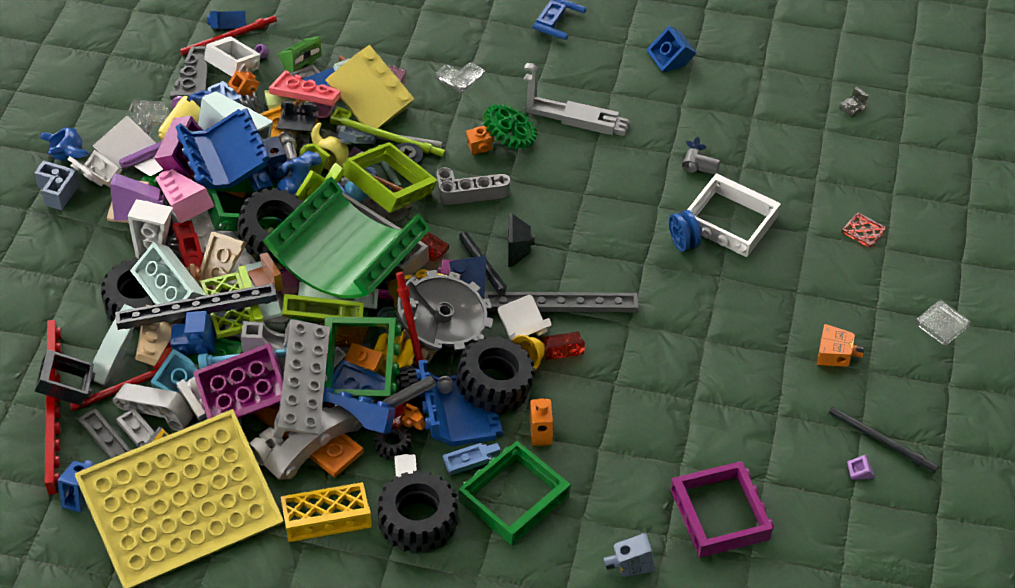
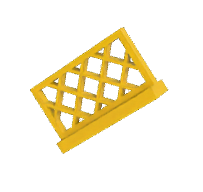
M363 482L281 496L288 542L372 528L371 512L368 507ZM360 490V494L356 498L349 495L352 491ZM336 494L340 496L336 501L329 499L331 495ZM312 498L319 500L315 505L308 502ZM344 499L351 501L348 507L340 503ZM289 502L298 503L294 509L286 505ZM324 502L331 505L327 510L320 508ZM356 504L361 507H364L361 509L352 510L356 506ZM303 506L310 509L306 514L299 511ZM335 508L343 511L338 513H332ZM314 512L322 514L321 516L311 517ZM294 515L301 518L298 520L289 521Z

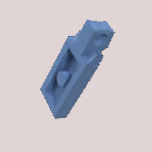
M479 443L443 455V461L451 476L488 464L492 458H497L501 451L498 443L489 446Z

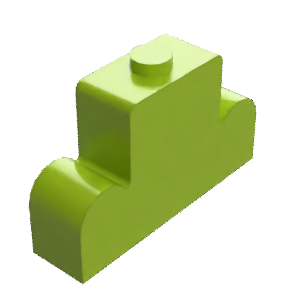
M284 294L282 316L301 318V320L309 323L325 324V317H363L364 302Z

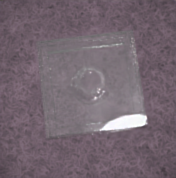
M940 299L917 318L915 324L946 346L970 325L971 321Z

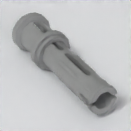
M291 131L281 132L279 141L286 153L287 161H291V159L297 157L295 136Z

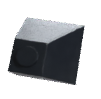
M509 214L508 267H512L530 254L531 245L535 243V234H531V226L514 214Z

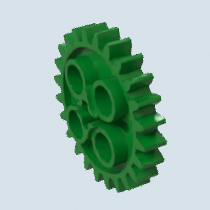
M497 103V105L492 104V106H489L483 115L482 121H484L483 126L487 127L486 131L491 132L490 136H495L496 141H502V145L506 143L508 148L513 146L515 150L518 147L521 150L524 148L528 149L537 139L536 135L538 132L535 131L537 128L533 126L534 122L529 121L530 117H525L524 112L519 113L518 108L514 110L511 105L508 108L506 104L501 106Z

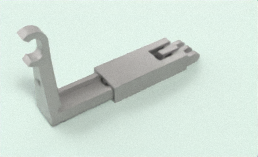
M526 63L524 69L532 72V75L526 74L524 80L528 82L526 113L562 120V124L609 135L624 136L626 134L630 121L626 118L618 117L619 112L568 101L566 104L537 97L538 69L534 64Z

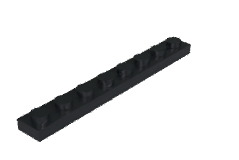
M275 284L115 312L117 329H130L154 323L170 322L186 318L187 312L207 311V314L258 304H268L278 301Z

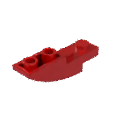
M192 220L181 224L180 222L173 223V230L182 259L181 263L184 267H190V264H195L200 268L203 255Z

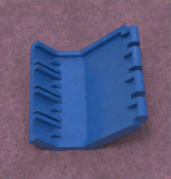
M247 108L243 110L237 109L205 131H190L182 123L175 126L178 133L176 137L184 147L182 151L189 158L188 165L195 172L194 179L198 184L204 185L207 189L234 187L265 167V162L270 160L267 149L260 134H258L259 132Z
M426 360L418 361L419 369H416L417 380L420 381L428 376H432L436 383L435 387L420 394V397H424V401H422L423 413H427L428 416L425 418L426 429L431 431L432 438L450 446L496 440V436L503 435L499 413H494V411L486 412L483 408L474 407L472 402L468 403L464 399L465 395H461L458 390L456 375L448 376L453 381L452 391L446 394L441 393L437 389V382L440 377L427 372Z

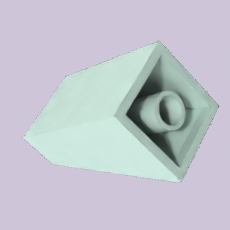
M215 91L202 98L198 125L203 130H207L237 109L243 110L247 107ZM247 108L261 139L270 138L273 121Z

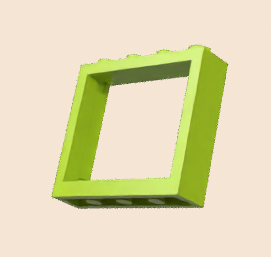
M390 142L359 153L351 158L349 157L343 163V169H345L343 176L389 213L431 195L438 182L435 177ZM385 161L413 185L393 193L366 172L364 168Z

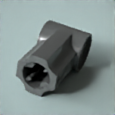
M689 149L683 160L682 168L691 173L699 170L715 175L718 172L720 160L703 156L697 149Z

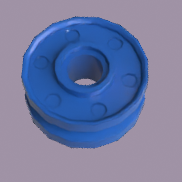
M684 210L680 215L678 213L671 214L669 217V230L677 249L680 252H685L690 247H699L701 245V232L693 213L690 210Z

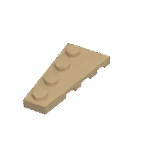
M183 318L172 322H160L141 326L135 360L155 366L171 340L172 325L181 324Z

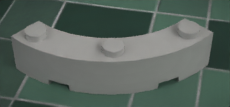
M335 404V407L330 409L326 406L321 411L320 431L317 436L290 431L287 434L289 438L282 445H276L263 465L278 479H291L296 475L299 467L317 449L339 435L358 431L363 425L350 411L342 406Z

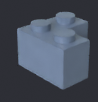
M43 160L34 173L37 186L42 189L45 206L63 210L79 187L77 171Z

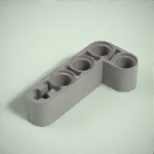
M443 167L437 171L438 194L441 203L445 205L502 199L510 194V177L505 174L454 179L453 171L450 168Z
M125 383L113 398V403L122 410L130 411L134 408L138 413L164 417L168 425L177 432L185 429L194 417V413L185 397L174 391Z

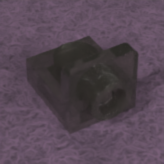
M855 87L852 96L840 103L839 109L853 118L866 109L869 96L858 87Z

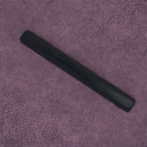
M468 232L459 234V240L472 258L484 256ZM486 258V278L498 294L506 293L507 286Z

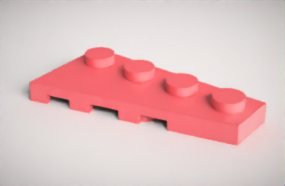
M286 70L269 87V94L325 104L327 106H334L341 98L340 90L324 84L318 86L315 81L302 80V76L297 74L292 76Z

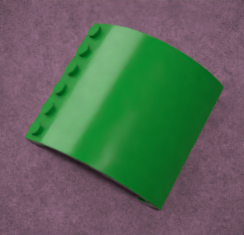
M331 176L274 229L263 242L290 273L308 286L339 298L364 297L369 295L431 228L420 214L414 216L402 230L382 225L370 219L342 194L343 190Z

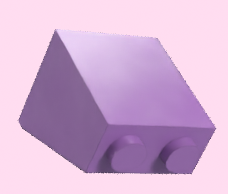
M113 174L110 187L114 221L128 220V214L136 199L166 205L165 195H161L160 188L119 174Z

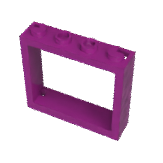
M742 461L672 478L671 493L699 558L768 541L771 538L772 530H774L773 522L771 519H768L765 504L763 501L760 502L756 485L752 484L748 468L745 469ZM738 477L759 526L707 539L686 489Z

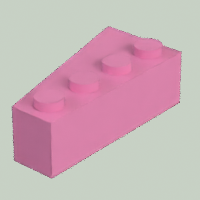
M171 169L161 172L156 177L180 224L214 207L206 188Z

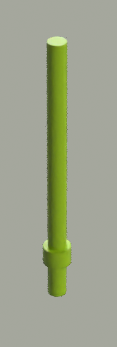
M346 118L342 120V125L401 144H416L426 154L432 153L442 157L445 154V150L434 147L427 142L421 143Z

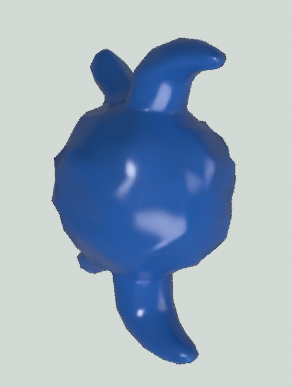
M66 127L55 134L42 133L40 135L42 140L49 141L50 149L48 154L52 155L54 159L68 161L69 157L82 158L89 154L87 150L82 149V138L74 128Z

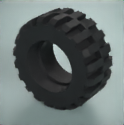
M272 188L270 191L263 189L260 193L255 192L251 195V198L249 197L245 200L238 218L237 236L241 241L247 242L245 246L247 253L250 255L254 254L255 258L261 261L260 254L267 252L272 261L280 263L263 242L270 233L265 231L258 221L265 217H276L284 221L304 202L299 200L298 196L294 193L291 195L288 193L289 191L284 189L283 191H278V188Z
M137 257L129 261L127 259L121 261L120 265L116 264L112 267V271L109 270L102 280L101 296L108 318L112 322L116 318L115 312L120 311L124 304L133 308L156 305L150 296L141 299L125 297L134 290L144 289L130 271L139 259ZM141 326L135 327L134 329L136 331H140Z
M490 336L484 337V340L481 338L475 340L474 343H470L466 347L458 365L456 385L459 387L458 390L461 395H465L464 399L468 403L472 402L474 407L483 408L486 412L494 411V413H501L502 411H512L513 408L517 409L526 401L534 381L535 368L526 350L523 351L522 346L518 343L514 344L512 340H503L502 337L497 336L491 338ZM495 369L501 371L509 380L492 379L481 370Z
M419 470L413 471L410 474L405 472L399 478L397 476L392 478L391 484L387 483L379 494L377 503L379 529L383 537L388 539V543L394 547L397 545L399 550L404 552L410 550V553H417V551L426 553L429 552V549L433 548L436 550L440 548L441 543L446 544L450 540V536L454 535L458 524V499H456L455 490L451 488L450 483L446 480L442 481L441 476L437 474L433 476L431 472L427 471L419 473ZM413 503H424L437 511L430 518L420 521L409 520L399 513L404 507Z

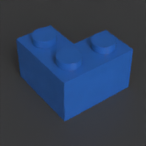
M207 311L187 312L185 324L172 325L170 342L172 349L177 350L184 356L215 352L216 332Z

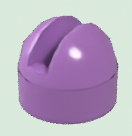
M258 44L254 51L261 54V59L269 55V49L263 44Z

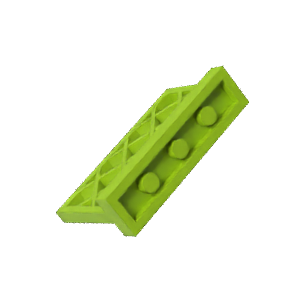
M245 265L239 266L238 272L200 281L202 290L206 295L217 294L222 288L234 291L252 287ZM237 280L233 286L226 284L228 281ZM210 285L217 286L214 291L206 288V286ZM259 304L244 307L245 309L242 313L235 311V309L223 311L226 312L223 317L217 316V312L211 313L210 316L217 338L242 333L243 325L239 324L242 319L250 322H264ZM230 315L238 317L234 322L227 320ZM223 324L230 326L229 329L220 331V327Z

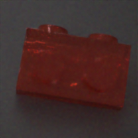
M430 232L420 240L428 246L429 259L434 263L449 250V244Z

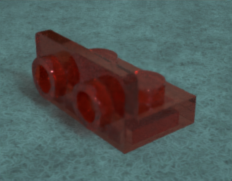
M579 331L541 337V342L545 346L544 355L546 360L584 354L585 341L581 339Z

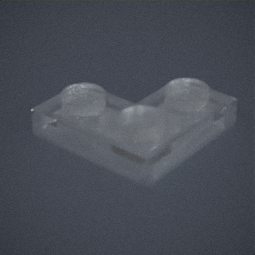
M471 62L461 71L445 64L435 73V79L460 93H464L484 75V69Z

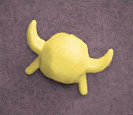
M321 122L317 123L312 129L311 140L331 155L324 168L330 171L334 163L339 164L343 168V163L347 161L349 155L347 145L333 136L323 139L319 134Z

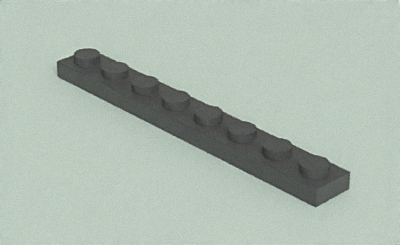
M485 292L484 299H489L492 309H487V311L498 312L497 310L500 306L527 295L533 297L539 312H638L637 293L506 292L500 295L497 292Z

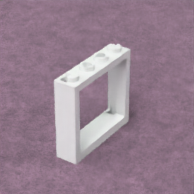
M716 173L687 210H690L695 216L703 237L748 257L779 216L781 203ZM715 193L767 216L748 241L697 217Z

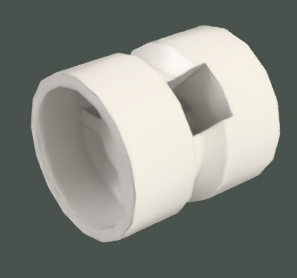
M271 427L263 431L259 435L260 438H255L249 442L255 459L261 466H263L264 461L276 445L284 443L283 438L273 437L274 429Z

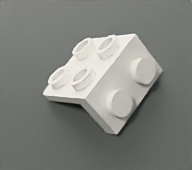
M96 150L92 152L85 164L72 157L68 158L72 162L71 167L82 172L86 178L91 181L93 180L101 187L103 184L110 187L113 174H120L122 171L121 168Z
M531 295L500 306L497 310L510 340H513L518 335L530 337L536 334L537 337L547 333V329L552 325L549 318L542 319Z

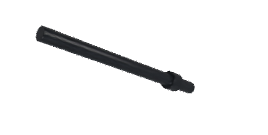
M833 406L830 408L829 414L906 456L917 466L920 467L922 465L934 473L938 470L939 466L926 459L925 455L913 452Z

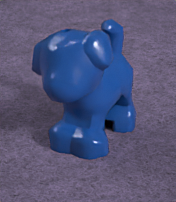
M307 151L300 157L283 163L282 171L286 172L290 168L292 177L280 180L277 184L278 191H283L284 189L289 191L288 193L291 195L293 193L296 194L310 172V166L321 164L319 154Z

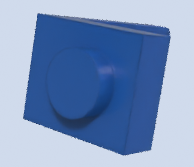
M210 11V15H207V24L211 25V29L241 28L246 26V12Z

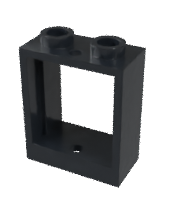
M47 349L41 362L34 392L82 406L84 400L89 399L92 388L89 385L93 383L95 378V372H93L94 364ZM51 368L81 377L80 389L49 380Z

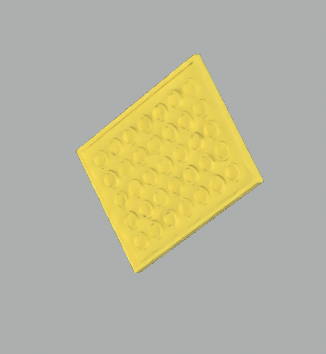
M233 409L75 473L76 480L123 588H134L284 522Z

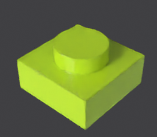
M337 106L330 117V123L343 126V118L352 120L354 114L348 109Z

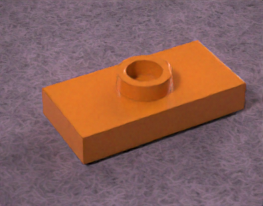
M352 343L344 360L378 373L386 355Z

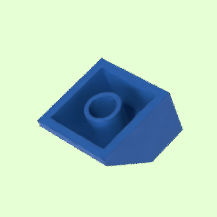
M670 25L646 49L662 72L685 66L697 54L683 34Z

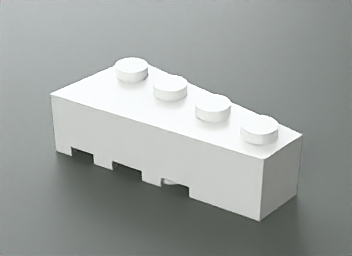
M136 199L128 214V221L135 256L138 259L142 257L153 242L166 245L173 207Z

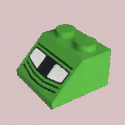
M320 36L304 39L278 53L285 70L294 72L302 69V66L306 64L310 66L316 63V59L322 56Z

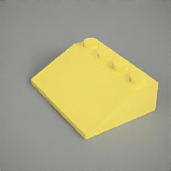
M370 45L358 52L326 78V82L332 88L340 90V99L360 123L377 129L407 109L414 100V97Z

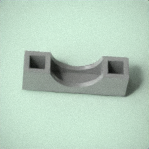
M243 321L241 334L242 352H247L268 343L275 350L286 349L283 348L285 334L270 330L264 322Z

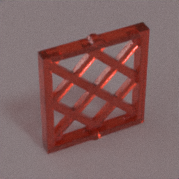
M857 212L842 229V233L871 247L883 234L886 227ZM859 218L860 222H854V220ZM864 224H870L871 228H865ZM850 225H852L853 229L847 230V228ZM855 225H861L862 228L856 229ZM875 230H881L879 234L875 233ZM863 231L864 235L858 236L857 232ZM866 231H872L873 235H867ZM874 237L873 241L869 242L868 238Z

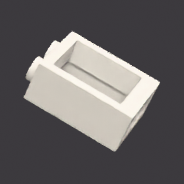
M230 36L207 44L204 60L233 76L236 70L245 73L246 71L258 70L261 54Z

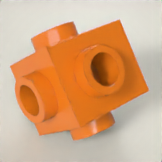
M236 70L227 85L242 97L246 95L252 97V92H256L260 83L251 72L246 71L245 73Z
M486 126L466 130L467 143L472 155L493 150L492 142H495L494 136H490L491 132L486 131Z

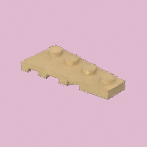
M211 231L200 267L202 280L230 274L247 242ZM216 285L206 286V288L213 291L217 287Z

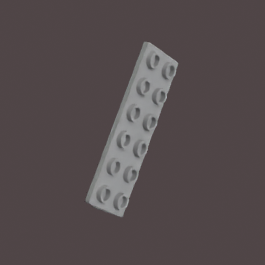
M291 319L285 330L283 348L287 350L280 410L274 423V438L281 439L284 432H288V430L316 436L319 434L330 327Z

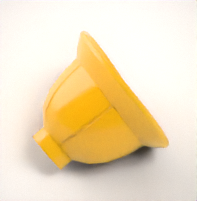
M526 335L514 337L512 343H518L522 346L523 351L526 350L528 352L529 358H532L536 371L544 356V344L540 340Z

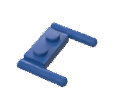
M550 0L533 24V29L566 40L568 34L553 29V27L561 18L566 8L585 13L587 9L584 6L566 0Z

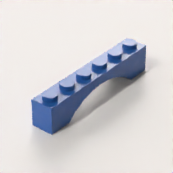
M324 387L323 401L331 402L347 409L366 429L391 433L396 408L390 407V403L378 401V404L371 402V398L359 396V399L352 397V393L340 391V394L333 392V388Z

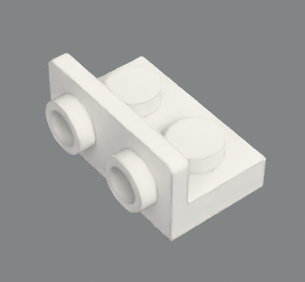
M195 377L187 382L183 379L176 383L178 390L185 397L198 420L201 421L206 418L207 415Z

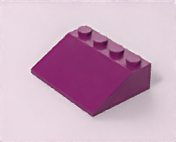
M270 343L193 372L208 419L232 409L238 419L281 402L283 373L276 350Z

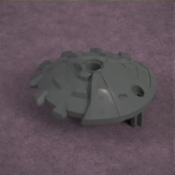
M436 270L425 272L427 277L418 280L414 276L406 282V286L409 287L411 294L409 299L420 344L433 350H441L442 346L454 347L456 352H460L466 349V344L480 338L483 340L484 336L481 334L483 329L491 328L493 319L487 318V309H492L489 299H482L477 292L481 288L473 281L467 284L460 280V274L455 272H449V276L438 275ZM398 296L396 306L398 318L403 328L409 334L402 300Z

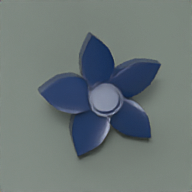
M699 136L694 139V143L686 141L690 147L689 149L700 151L707 147L704 144H700Z

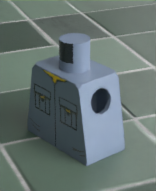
M646 533L616 543L614 545L615 555L604 558L606 570L619 567L623 577L655 571L652 550Z

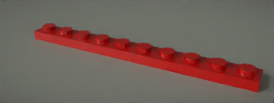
M48 320L47 349L62 354L61 343H59V339H62L61 327H57L56 320ZM51 368L49 380L61 383V375L58 374V370ZM46 395L45 485L48 495L57 494L58 479L60 478L57 468L61 467L60 456H57V451H61L60 439H57V435L61 434L60 422H58V418H61V408L58 406V402H61V400Z

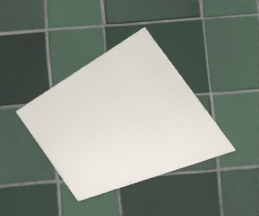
M127 115L96 142L93 147L119 168H122L119 164V159L154 145L156 142Z

